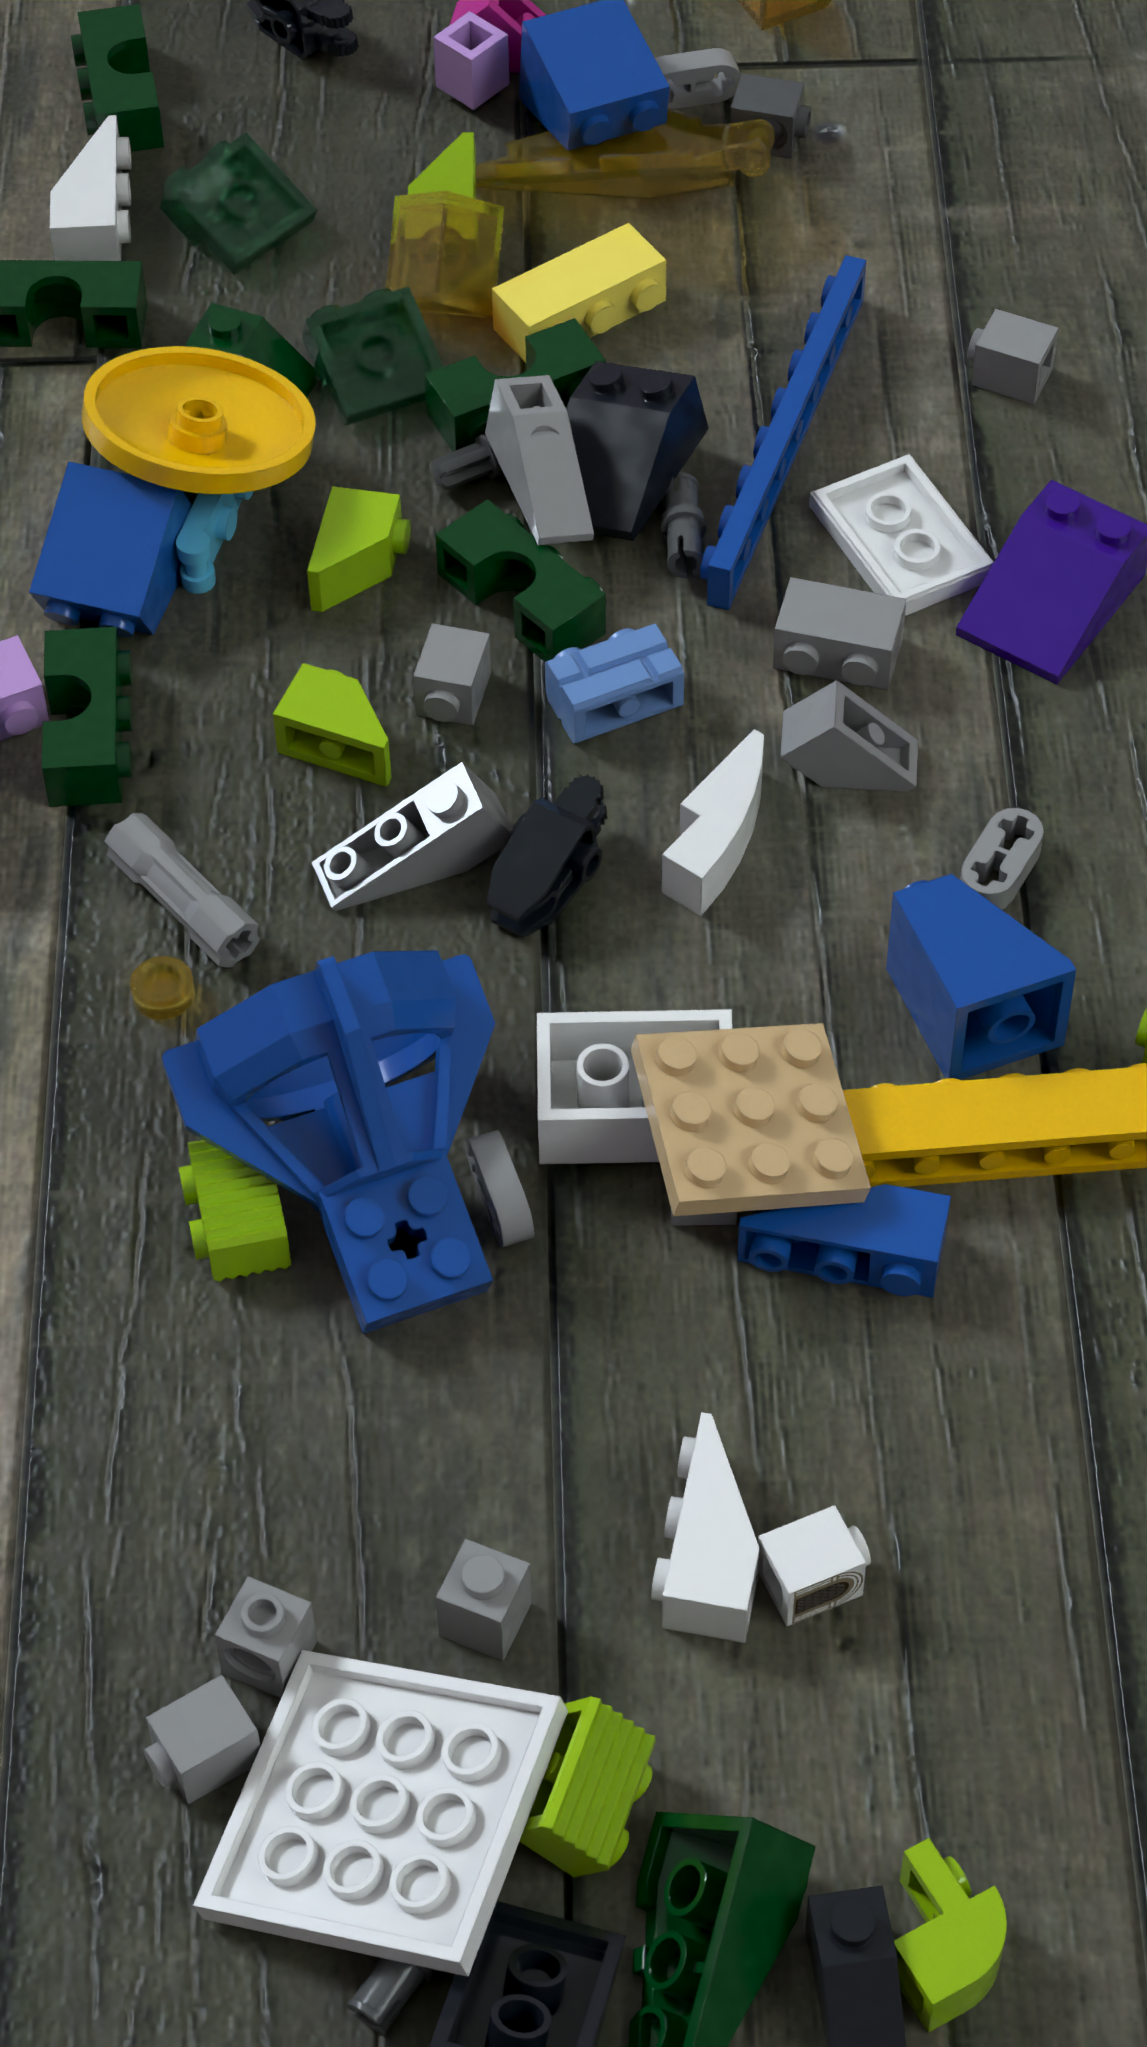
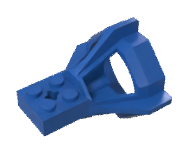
M438 950L373 951L339 963L336 962L334 956L316 962L314 971L269 985L196 1029L195 1041L169 1049L162 1055V1065L185 1129L309 1202L315 1211L319 1213L363 1334L487 1292L493 1282L447 1158L496 1024L473 962L466 954L442 961ZM436 1059L434 1072L386 1087ZM269 1121H283L271 1126H267L264 1123ZM397 1232H406L409 1236H416L421 1243L416 1248L415 1258L407 1259L403 1250L393 1252L390 1250L388 1245L394 1242Z

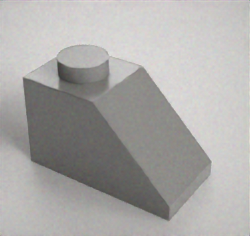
M839 681L832 682L783 711L780 757L792 768L799 770L821 787L905 792L916 787L918 740Z

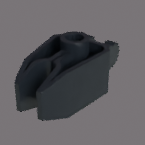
M250 0L246 3L259 30L301 60L306 59L318 50L328 54L332 53V56L335 55L336 57L349 56L354 54V51H357L359 47L356 33L354 34L353 31L345 27L349 26V23H352L354 18L351 5L349 6L344 0Z
M587 774L586 776L580 775L578 778L574 777V780L569 782V787L564 788L554 804L543 798L535 800L527 812L517 820L508 843L492 869L487 897V907L493 909L490 918L492 923L521 938L528 936L553 923L582 885L590 881L595 875L602 860V850L598 848L596 837L601 831V825H605V820L608 819L607 808L603 802V785L600 784V780L595 779V776L590 777Z

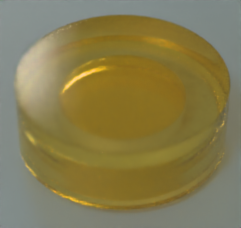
M169 956L150 958L137 966L130 978L133 1003L136 1009L146 1017L157 1020L175 1018L188 1010L194 1001L195 988L192 972L183 961Z

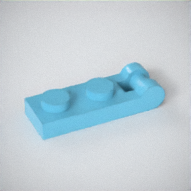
M253 491L237 494H197L176 539L177 555L182 562L180 566L181 583L187 592L202 594L214 587L216 576L213 562L223 541H230L234 535L237 524V511L242 500H249Z

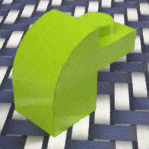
M930 1838L904 1851L900 1874V1883L926 1923L894 1940L898 1960L900 1990L928 2033L967 2012L986 1996L998 1974L1007 1930L1004 1904L995 1885L969 1899L971 1888L963 1870L951 1856L943 1859Z

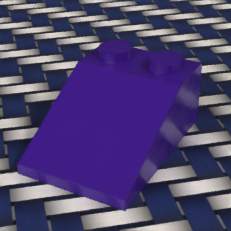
M1050 480L1020 516L958 623L955 635L1057 685L1144 578L1147 568V524L1054 480Z

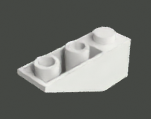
M110 115L105 119L51 190L50 234L55 260L121 261V243H131L129 211L122 210V206H131L129 173H122V170L131 169V148L129 137H119L116 115Z
M701 1412L696 1438L684 1436L682 1441L677 1477L687 1479L683 1498L674 1496L670 1498L664 1538L674 1539L670 1559L659 1557L657 1559L651 1599L662 1601V1628L745 1643L758 1581L759 1545L712 1414Z

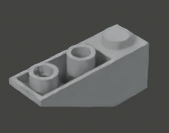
M550 376L495 379L485 435L537 544H563L593 540L594 530L568 413Z
M461 762L314 860L312 864L331 908L338 911L467 872L505 847L510 839L513 828L497 794Z

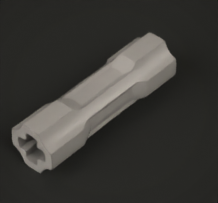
M132 813L124 821L114 824L104 841L108 846L107 856L134 883L143 885L188 930L190 938L218 966L233 967L238 961L251 955L261 939L257 934L259 925L231 897L221 894L176 850L174 842L147 815Z

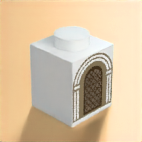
M835 1505L758 1536V1572L786 1626L863 1595L866 1566L871 1564L869 1549L862 1533L856 1526L847 1528Z

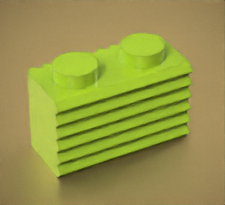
M204 1140L187 1143L191 1165L178 1168L185 1206L198 1204L201 1219L189 1221L196 1260L209 1258L213 1280L219 1282L226 1277L234 1279L238 1275L247 1277L252 1272L256 1274H261L264 1270L273 1272L278 1267L287 1269L291 1265V1258L277 1183Z
M592 1696L564 1703L568 1714L519 1841L573 1877L608 1871L621 1858L629 1842V1833L624 1827L633 1802L644 1794L651 1782L653 1773L652 1767L648 1765V1761L656 1742L655 1736L646 1734L644 1728L634 1726V1721L624 1719L622 1713L614 1712L612 1706L602 1704L600 1698Z

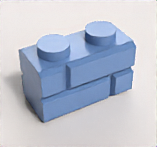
M656 623L638 630L631 628L619 630L608 640L584 649L577 647L567 648L557 654L554 659L545 662L547 700L558 719H561L562 726L573 744L684 705V672L682 665L672 649L668 648L667 641Z

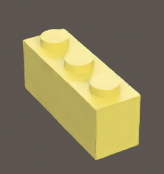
M627 223L492 288L493 329L525 363V336L576 318L590 338L604 333L610 328L642 312L649 311L656 305L666 301V259L630 223Z

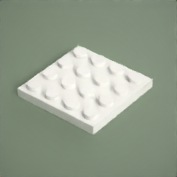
M301 1650L195 1899L194 1908L202 1919L469 1976L568 1714L562 1698L555 1695Z

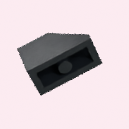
M883 1885L808 1896L805 1934L827 2047H906L898 1960Z

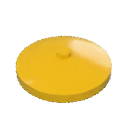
M170 346L148 348L112 359L97 369L88 380L84 390L82 406L84 432L92 446L109 462L147 482L175 490L203 494L251 492L287 480L296 474L308 461L312 451L316 426L315 414L309 400L286 377L251 359L223 351L198 347Z

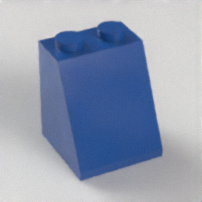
M601 0L522 22L519 97L522 103L567 151L587 145H597L608 139L637 131H647L655 126L666 124L670 86L624 0Z
M68 461L29 593L42 607L44 615L53 621L66 625H77L79 619L99 623V628L116 627L117 635L126 638L133 637L134 631L154 635L181 579L180 566L182 562L177 555L176 539L192 504L181 490L159 486L130 474Z
M953 874L931 881H916L902 890L893 892L886 970L945 1079L955 1078L961 1080L1064 1046L1076 976V968L1069 958Z

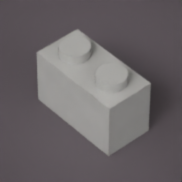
M790 577L774 629L773 668L790 671L799 675H811L848 682L857 686H869L888 690L903 640L906 599Z

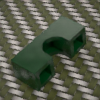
M140 4L77 12L81 34L71 35L75 67L86 66V68L76 69L81 101L92 100L89 103H82L87 135H94L108 116L116 115L119 137H129L131 152L163 148L164 140L153 72H150Z
M0 260V347H32L35 330L40 324L54 317L66 316L83 322L87 348H142L148 303L142 261Z
M576 318L525 336L526 372L516 376L492 374L482 366L475 355L424 374L427 415L452 452L474 444L477 436L485 435L495 379L549 375L565 408H567L571 395L595 361L606 363V359Z
M488 499L435 534L438 575L473 604L477 605L498 592H520V594L513 598L515 638L542 661L547 662L554 659L557 654L567 648L577 647L584 649L606 634L607 601L606 594L594 579L582 576L566 563L554 547L538 545L534 536L525 529L517 517L504 513Z
M116 627L45 631L44 680L51 715L78 714V716L68 720L43 722L42 773L49 807L122 803V778L133 777L130 741L122 742V732L133 731L130 695L122 696L123 686H133L131 651H120Z

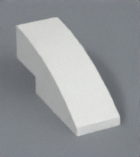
M755 729L680 804V837L662 854V893L699 916L704 914L727 885L742 860L754 830L761 799L764 734Z

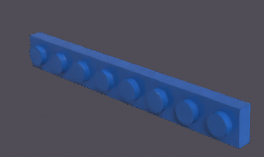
M845 255L837 275H828L821 295L822 309L820 313L812 312L810 314L804 336L805 347L803 350L795 349L789 364V383L787 388L778 387L771 407L772 422L769 427L763 425L760 427L753 451L755 460L752 466L744 465L739 474L736 487V503L734 506L727 504L722 512L718 528V538L720 539L717 546L708 545L703 555L700 579L707 580V605L729 610L863 304L867 261L865 259Z

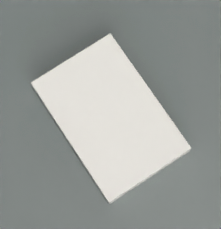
M910 454L810 492L809 507L871 590L878 594L905 598V616L979 587L994 563Z

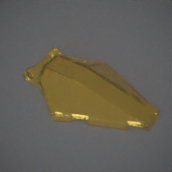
M670 108L667 111L666 124L655 126L647 131H637L608 139L597 145H587L569 151L548 131L504 143L506 157L476 164V189L657 199L734 186L736 170L738 169L749 177L764 175L768 171L771 163L770 149L775 141V131L773 126L763 119L732 124H702L701 116H687L686 112Z

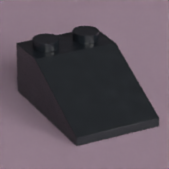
M595 361L571 395L566 410L594 534L634 541L667 492L672 477L674 479L677 477L709 427L694 375Z
M497 1901L469 1976L459 1974L454 1976L429 2047H597L626 1935Z

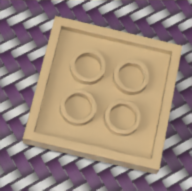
M823 1023L636 1034L630 1050L673 1217L865 1202L871 1186Z

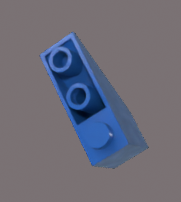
M883 1184L871 1187L865 1202L781 1208L741 1217L739 1223L737 1261L750 1263L759 1269L770 1272L787 1270L814 1275L833 1284L851 1282L883 1288L887 1292L898 1296L921 1295L933 1298L947 1233L951 1196Z

